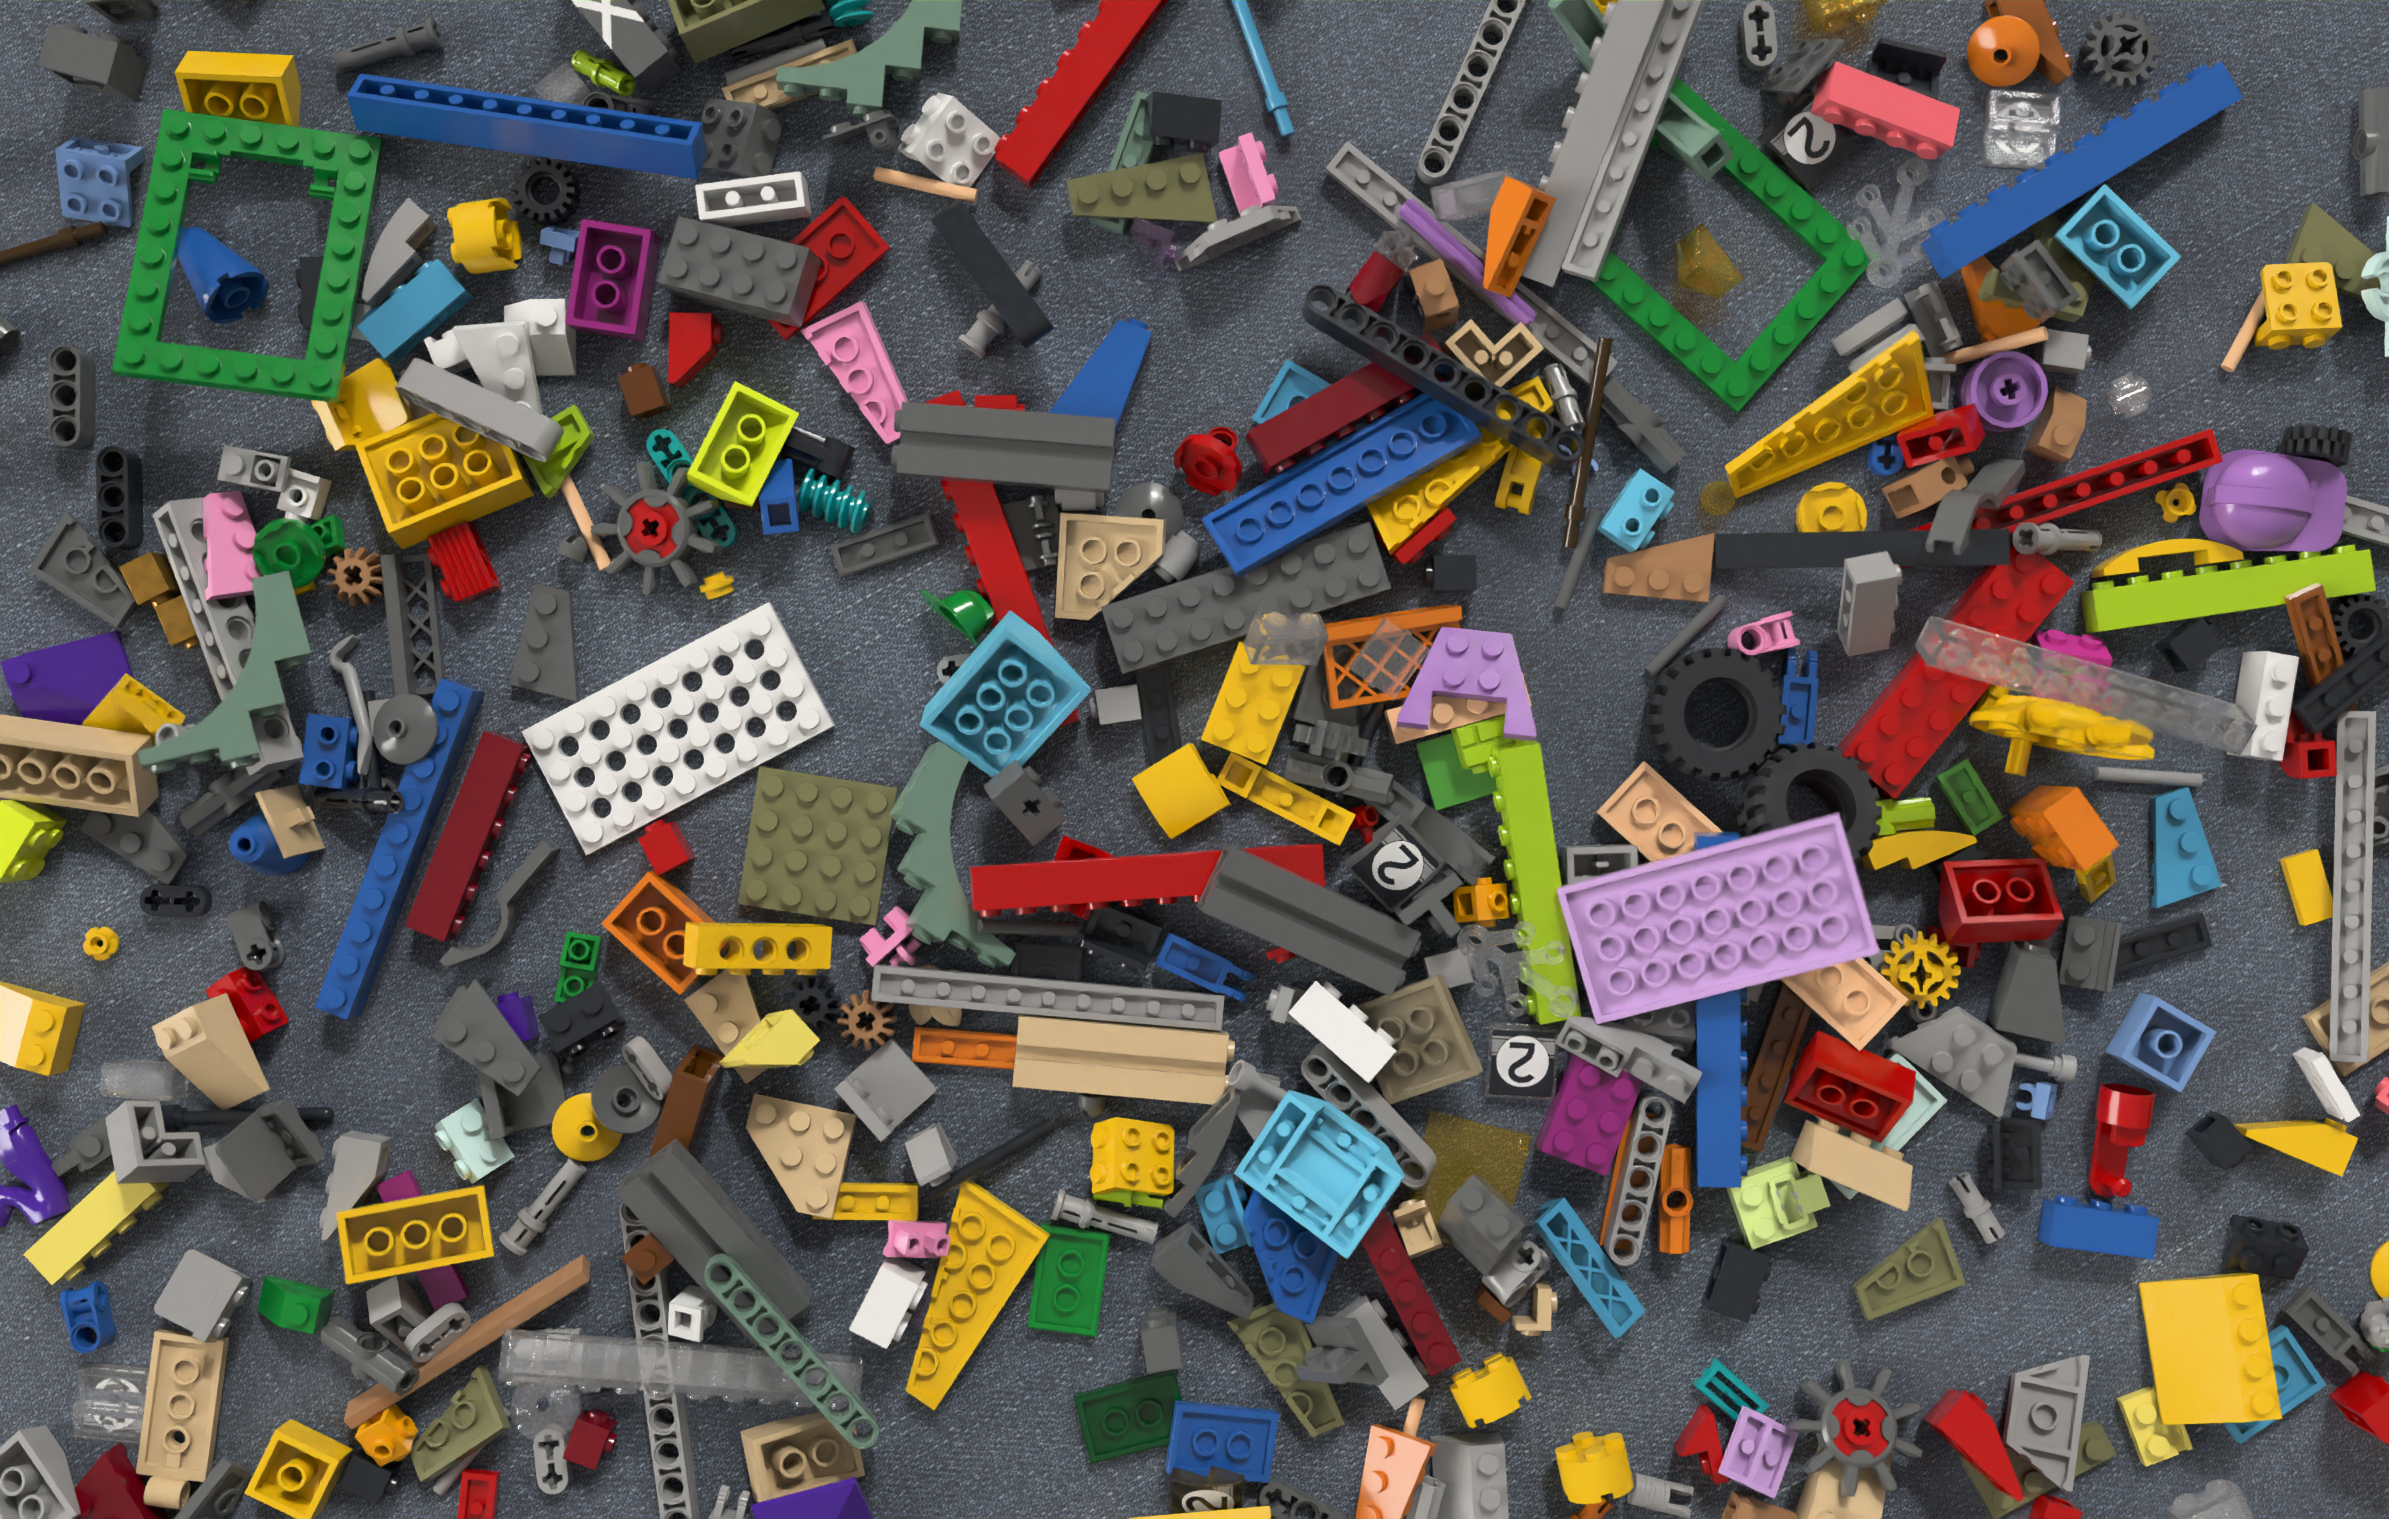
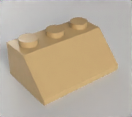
M1819 1118L1817 1124L1806 1119L1790 1158L1811 1172L1907 1212L1910 1204L1913 1166L1902 1160L1903 1153L1885 1145L1882 1151L1870 1147L1872 1140L1854 1132L1851 1133L1850 1137L1837 1133L1839 1126Z

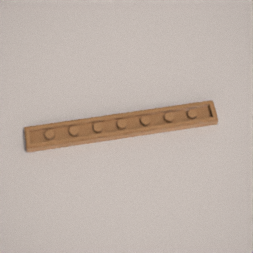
M584 1254L470 1325L464 1334L431 1360L423 1363L416 1361L409 1363L419 1370L418 1381L412 1386L410 1392L400 1397L379 1382L348 1402L344 1422L351 1430L357 1428L589 1282L590 1262Z

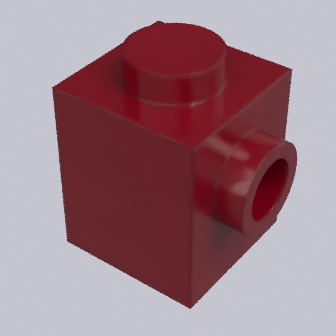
M585 1409L575 1421L562 1458L595 1470L603 1461L605 1454L610 1455L615 1447L618 1434L613 1432L617 1421L610 1419V1415L602 1410Z

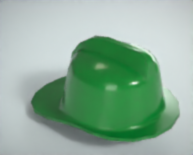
M925 590L920 591L922 598L936 613L961 631L976 648L979 646L976 639L988 627L989 622L994 617V611L978 593L960 590L939 600Z

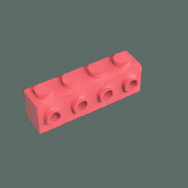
M1836 61L1818 76L1811 114L1823 118L1824 121L1830 124H1840L1853 129L1859 135L1872 136L1885 141L1891 147H1901L1914 152L1920 158L1935 160L1953 147L1960 109Z

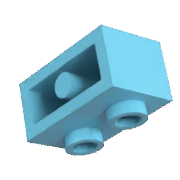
M1641 468L1632 474L1596 531L1629 553L1636 551L1638 547L1643 550L1655 533L1651 530V527L1657 518L1663 520L1672 509L1674 503L1670 499L1675 491Z

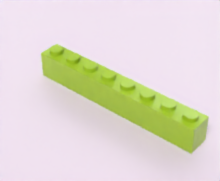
M2354 544L2332 548L2333 555L2321 556V551L2298 553L2299 560L2287 561L2286 555L2264 558V565L2252 566V560L2229 563L2230 570L2218 572L2217 565L2195 568L2196 575L2184 577L2183 570L2160 573L2161 580L2149 582L2148 575L2126 578L2127 585L2115 587L2114 580L2092 583L2093 590L2080 592L2086 633L2286 604L2284 596L2314 583L2323 585L2326 598L2376 591L2370 549L2356 551Z
M1522 740L1491 746L1492 756L1488 757V768L1491 777H1496L1497 791H1493V801L1496 811L1501 812L1503 825L1498 826V833L1501 845L1506 846L1508 859L1503 861L1507 880L1512 881L1513 893L1509 894V904L1512 914H1517L1518 927L1514 928V937L1517 947L1522 948L1524 961H1519V970L1523 982H1527L1529 994L1524 995L1526 1011L1540 1025L1568 1020L1569 1016L1581 1017L1569 931L1557 893V888L1562 887L1541 745L1537 741Z

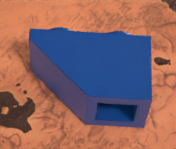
M792 458L775 461L759 493L764 535L800 531Z

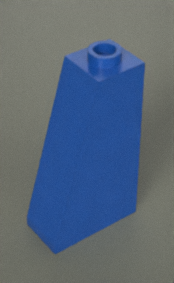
M1129 318L1128 322L1119 320L1049 413L1115 418L1117 433L1153 338L1152 332L1147 330L1148 325Z

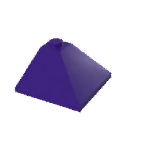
M112 631L35 650L0 662L11 697L23 718L82 726L84 720L125 673L134 678L119 631Z
M855 1477L752 1504L755 1519H874Z

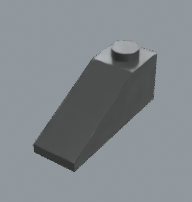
M1189 1222L1157 1242L1151 1263L1161 1276H1164L1174 1287L1243 1319L1250 1316L1255 1293Z

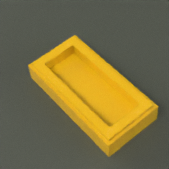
M2310 849L2281 858L2280 863L2299 925L2306 926L2332 918L2333 897L2318 849Z

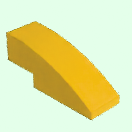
M1936 830L1897 831L1896 834L1881 835L1873 840V848L1861 860L1865 869L1877 870L1898 860L1902 868L1913 870L1975 844L1977 841L1975 836L1956 832Z

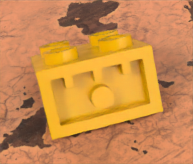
M125 673L84 720L82 726L152 735L154 747L157 746L156 733L158 729L165 723L182 725L186 715Z

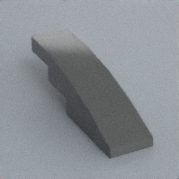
M1232 1086L1189 1129L1188 1146L1190 1149L1177 1161V1181L1174 1184L1173 1192L1165 1195L1164 1211L1173 1218L1177 1216L1196 1194L1215 1165L1230 1134L1240 1103V1090Z

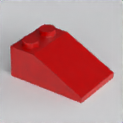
M1950 1388L1922 1419L2002 1494L2020 1503L2024 1499V1495L1995 1423L1985 1412L1988 1406L1972 1392L1969 1394L1964 1389L1962 1392Z

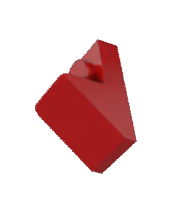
M1706 1404L1701 1405L1676 1441L1674 1449L1681 1457L1700 1453L1698 1454V1460L1703 1475L1708 1474L1715 1485L1729 1482L1728 1477L1718 1473L1723 1453L1714 1414Z

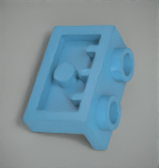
M1231 1173L1203 1183L1196 1192L1195 1197L1214 1250L1221 1254L1246 1244L1249 1247L1253 1246L1242 1219L1245 1212L1242 1202L1248 1201L1242 1181L1235 1182Z

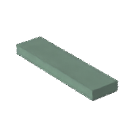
M1137 90L1108 172L1149 164L1155 148L1152 146L1153 141L1143 140L1146 97L1149 94ZM1091 218L1090 224L1123 236L1129 219Z

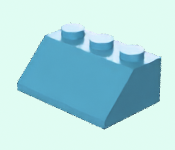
M2105 184L2090 192L2065 218L2053 236L2129 309H2132L2181 258L2166 241Z

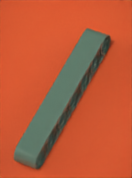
M726 1254L712 1256L706 1262L704 1269L705 1283L708 1288L852 1446L858 1449H867L874 1445L879 1435L874 1414L733 1258ZM718 1265L727 1266L731 1271L730 1276L722 1281L715 1280L710 1273ZM747 1291L753 1294L755 1297L753 1303L746 1307L737 1305L734 1299L740 1292ZM764 1318H773L778 1322L777 1328L769 1333L762 1332L758 1328V1324ZM788 1344H797L802 1349L801 1353L792 1359L783 1356L782 1350ZM812 1370H820L825 1374L822 1382L818 1384H810L805 1378ZM843 1396L848 1399V1403L843 1409L834 1410L829 1406L832 1398ZM859 1422H867L871 1425L870 1431L862 1436L854 1434L852 1432L853 1427Z

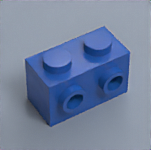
M307 714L303 747L304 757L301 763L299 784L339 789L353 788V782H356L359 777L356 761L359 734L354 718Z

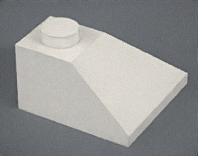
M529 299L504 306V322L526 321L536 376H577L576 331L565 324L569 302L566 299Z

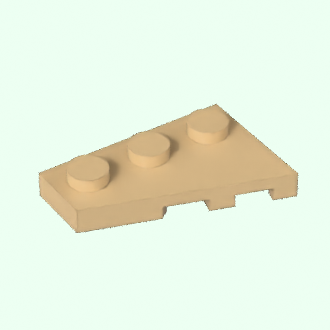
M725 969L684 1000L725 1056L761 1021L755 1002L756 998L753 989L750 987L747 975L729 974L730 969ZM735 1068L746 1084L767 1069Z

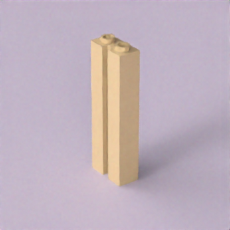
M1019 1014L1012 1087L1214 1105L1229 1088V1075H1225L1227 1061L1233 1062L1235 1041H1229L1227 1031Z

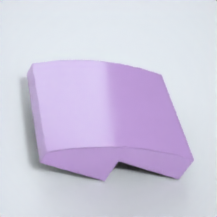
M1742 1406L1718 1473L1775 1499L1799 1433L1788 1430V1427L1775 1422L1774 1419Z

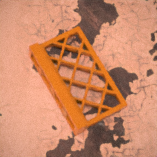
M1448 603L1317 624L1318 637L1322 639L1330 708L1339 709L1406 698L1411 688L1401 681L1412 665L1421 670L1422 666L1416 662V659L1427 645L1430 648L1432 647L1433 643L1430 640L1438 629H1441V627L1460 628L1459 620H1462L1461 606ZM1429 631L1425 637L1419 632ZM1412 633L1421 642L1412 655L1408 656L1397 645L1405 634ZM1396 636L1392 642L1386 639V637ZM1380 639L1388 645L1377 662L1363 652L1371 640ZM1362 641L1358 648L1354 644H1352L1355 642ZM1346 644L1355 652L1345 666L1341 667L1334 661L1332 646ZM1393 651L1407 660L1396 676L1382 667ZM1360 656L1373 665V668L1362 682L1349 673V670ZM1335 668L1340 671L1337 677L1335 673ZM1379 670L1393 680L1383 693H1375L1367 687ZM1347 676L1359 687L1351 698L1339 700L1337 686ZM1397 685L1403 688L1401 690L1393 691ZM1364 690L1370 694V695L1360 696V695L1363 693Z

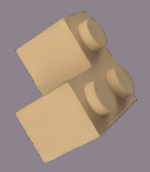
M1471 319L1441 347V351L1445 355L1501 388L1544 349L1522 322L1494 345Z

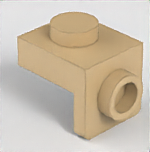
M1417 1199L1405 1201L1398 1206V1210L1392 1212L1410 1259L1443 1247L1425 1200L1419 1202Z
M1537 1281L1533 1285L1532 1316H1512L1513 1326L1516 1330L1521 1331L1522 1335L1539 1336L1542 1335V1331H1551V1313H1557L1558 1302L1557 1293L1552 1292V1288L1547 1281Z

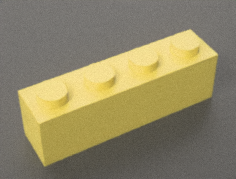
M114 1170L23 1255L51 1285L64 1279L71 1282L86 1269L83 1263L91 1256L94 1259L99 1257L112 1245L109 1239L117 1232L122 1235L138 1221L134 1216L142 1209L148 1211L161 1201L163 1196L160 1192L170 1183L117 1184Z

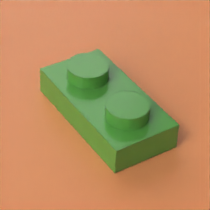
M1967 758L1959 760L1933 776L1969 835L1975 836L2004 818Z

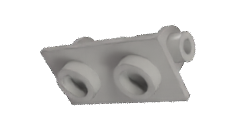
M1937 281L1929 282L1918 287L1916 290L1904 294L1915 323L1925 337L1923 342L1930 357H1936L1964 345Z

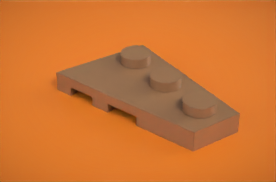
M1715 533L1605 559L1602 594L1701 603L1709 602Z

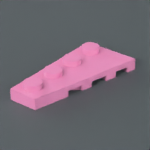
M860 301L800 330L817 350L820 358L840 380L839 383L859 405V409L884 442L891 445L900 441L901 432H894V416L896 410L901 411L902 402H908L866 303Z

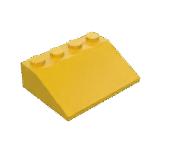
M435 413L428 414L355 444L388 534L402 550L425 541L429 536L440 533L462 522H471L534 496L524 468L514 449Z
M2239 1272L2138 1282L2162 1425L2238 1423L2282 1419L2258 1274Z

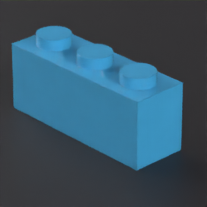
M438 258L434 262L429 261L423 264L416 271L417 276L407 285L401 284L392 290L389 294L390 299L381 307L377 306L367 311L362 317L363 322L357 326L382 357L393 365L397 364L424 341L425 338L430 336L474 298L453 272Z

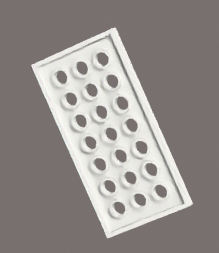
M768 602L521 732L585 854L590 855L831 729L835 724L772 604ZM758 639L764 645V654L759 659L753 660L748 657L746 646L750 641ZM721 656H728L733 661V670L726 676L720 675L715 668V663ZM770 670L776 671L781 679L778 688L772 691L767 690L762 683L763 675ZM691 672L699 673L703 680L701 688L696 692L689 691L684 683L685 677ZM739 686L745 687L750 694L748 703L742 707L736 706L731 698L733 690ZM660 688L668 689L672 696L671 703L665 708L658 707L654 702V694ZM785 701H791L797 708V714L791 721L782 720L778 714L779 706ZM709 702L714 703L719 710L718 718L711 723L705 722L701 717V708ZM630 704L638 706L641 712L640 719L635 724L627 723L623 717L625 707ZM755 717L761 718L766 724L765 733L758 738L751 736L747 728L749 721ZM679 718L684 720L688 726L687 734L681 739L673 737L670 732L671 723ZM599 720L605 721L610 728V733L604 740L596 739L592 733L593 725ZM724 733L730 734L735 740L734 749L727 754L719 751L717 747V740ZM645 735L653 736L657 742V748L651 755L642 753L639 748V742ZM569 736L574 737L579 744L578 752L571 757L565 755L561 747L563 740ZM694 749L699 750L704 756V763L697 770L691 769L686 763L687 754ZM615 751L622 752L626 758L625 767L620 771L613 770L608 763L609 756ZM663 765L668 766L673 772V780L667 786L660 785L655 778L657 769ZM584 767L592 769L595 774V781L590 787H584L578 781V773ZM630 782H636L642 788V796L636 802L629 801L625 796V787ZM600 798L607 799L611 804V812L606 818H600L594 812V804Z

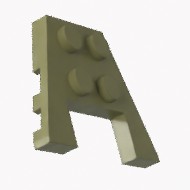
M2050 214L2027 229L2036 234L2034 241L2039 239L2080 295L2079 298L2052 317L2076 322L2083 317L2096 277L2053 237L2062 223L2053 214ZM1993 267L1985 274L1977 299L1985 302H1990L1991 300L2002 301L2004 306L2015 309L2022 306L2023 298L2016 289L2011 291L2005 285L2000 276L2002 273L2000 270Z

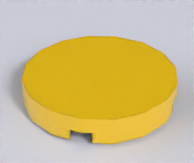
M1827 482L1811 488L1802 496L1796 508V525L1799 532L1864 531L1867 525V509L1863 498L1857 492L1855 493L1853 489L1849 488V486L1838 482Z

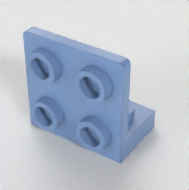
M74 136L55 149L61 209L64 217L92 222L102 221L104 224L128 228L134 224L130 172L145 161L144 147Z

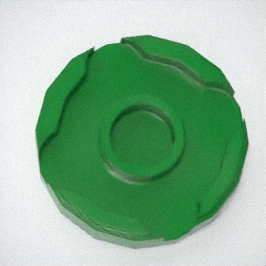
M281 518L269 522L255 536L252 555L259 572L263 576L289 571L293 588L297 589L309 585L322 573L326 563V548L320 535L309 525L296 519Z

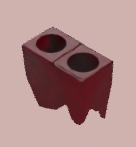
M1374 251L1345 291V295L1351 291V299L1358 305H1363L1366 308L1369 307L1371 311L1379 314L1397 288L1404 270L1379 252Z

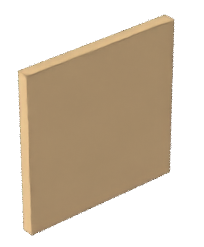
M298 785L255 793L284 859L326 848L313 821L315 819L310 806L306 805Z

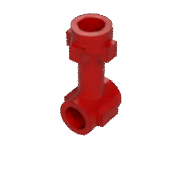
M1359 804L1351 807L1349 812L1356 816L1349 830H1359L1365 845L1372 842V835L1375 832L1373 826L1378 822V812L1371 805Z

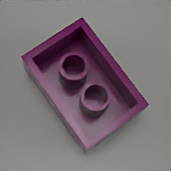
M581 219L565 324L579 332L645 342L661 238L650 229Z
M1570 1053L1535 1145L1545 1153L1607 1176L1643 1081L1624 1070L1620 1072L1618 1077H1615L1577 1055Z

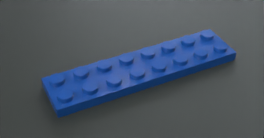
M1423 393L1202 518L1203 525L1237 578H1240L1482 441V434L1473 421Z

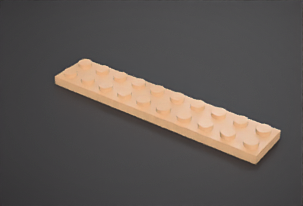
M1645 761L1631 773L1596 811L1602 819L1630 844L1637 845V850L1650 862L1694 851V832H1723ZM1863 958L1780 978L1788 988L1859 1051L1908 1001L1901 992Z

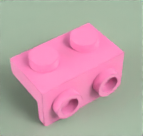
M1252 132L1239 136L1238 145L1221 151L1219 159L1240 214L1243 210L1254 205H1259L1260 208L1275 205V195L1279 194V189L1273 173L1267 175L1263 162L1267 161V156L1261 140L1255 142Z

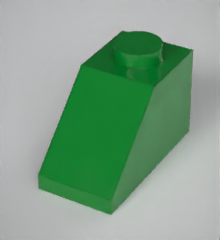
M267 1275L264 1278L257 1311L278 1327L314 1334L328 1324L335 1291Z

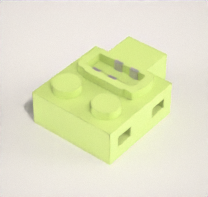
M1789 1156L1747 1170V1177H1741V1188L1726 1187L1745 1244L1752 1250L1818 1227L1813 1212L1831 1206L1821 1176L1809 1170L1799 1172L1796 1162Z

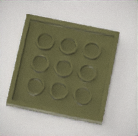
M759 766L738 904L876 926L878 924L894 821L888 815L897 802L899 788Z

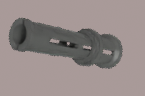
M431 16L427 17L424 23L408 28L404 25L399 26L395 33L389 36L368 41L348 49L335 51L333 58L341 74H346L402 55L412 58L416 56L417 52L428 48H444V39L438 23Z

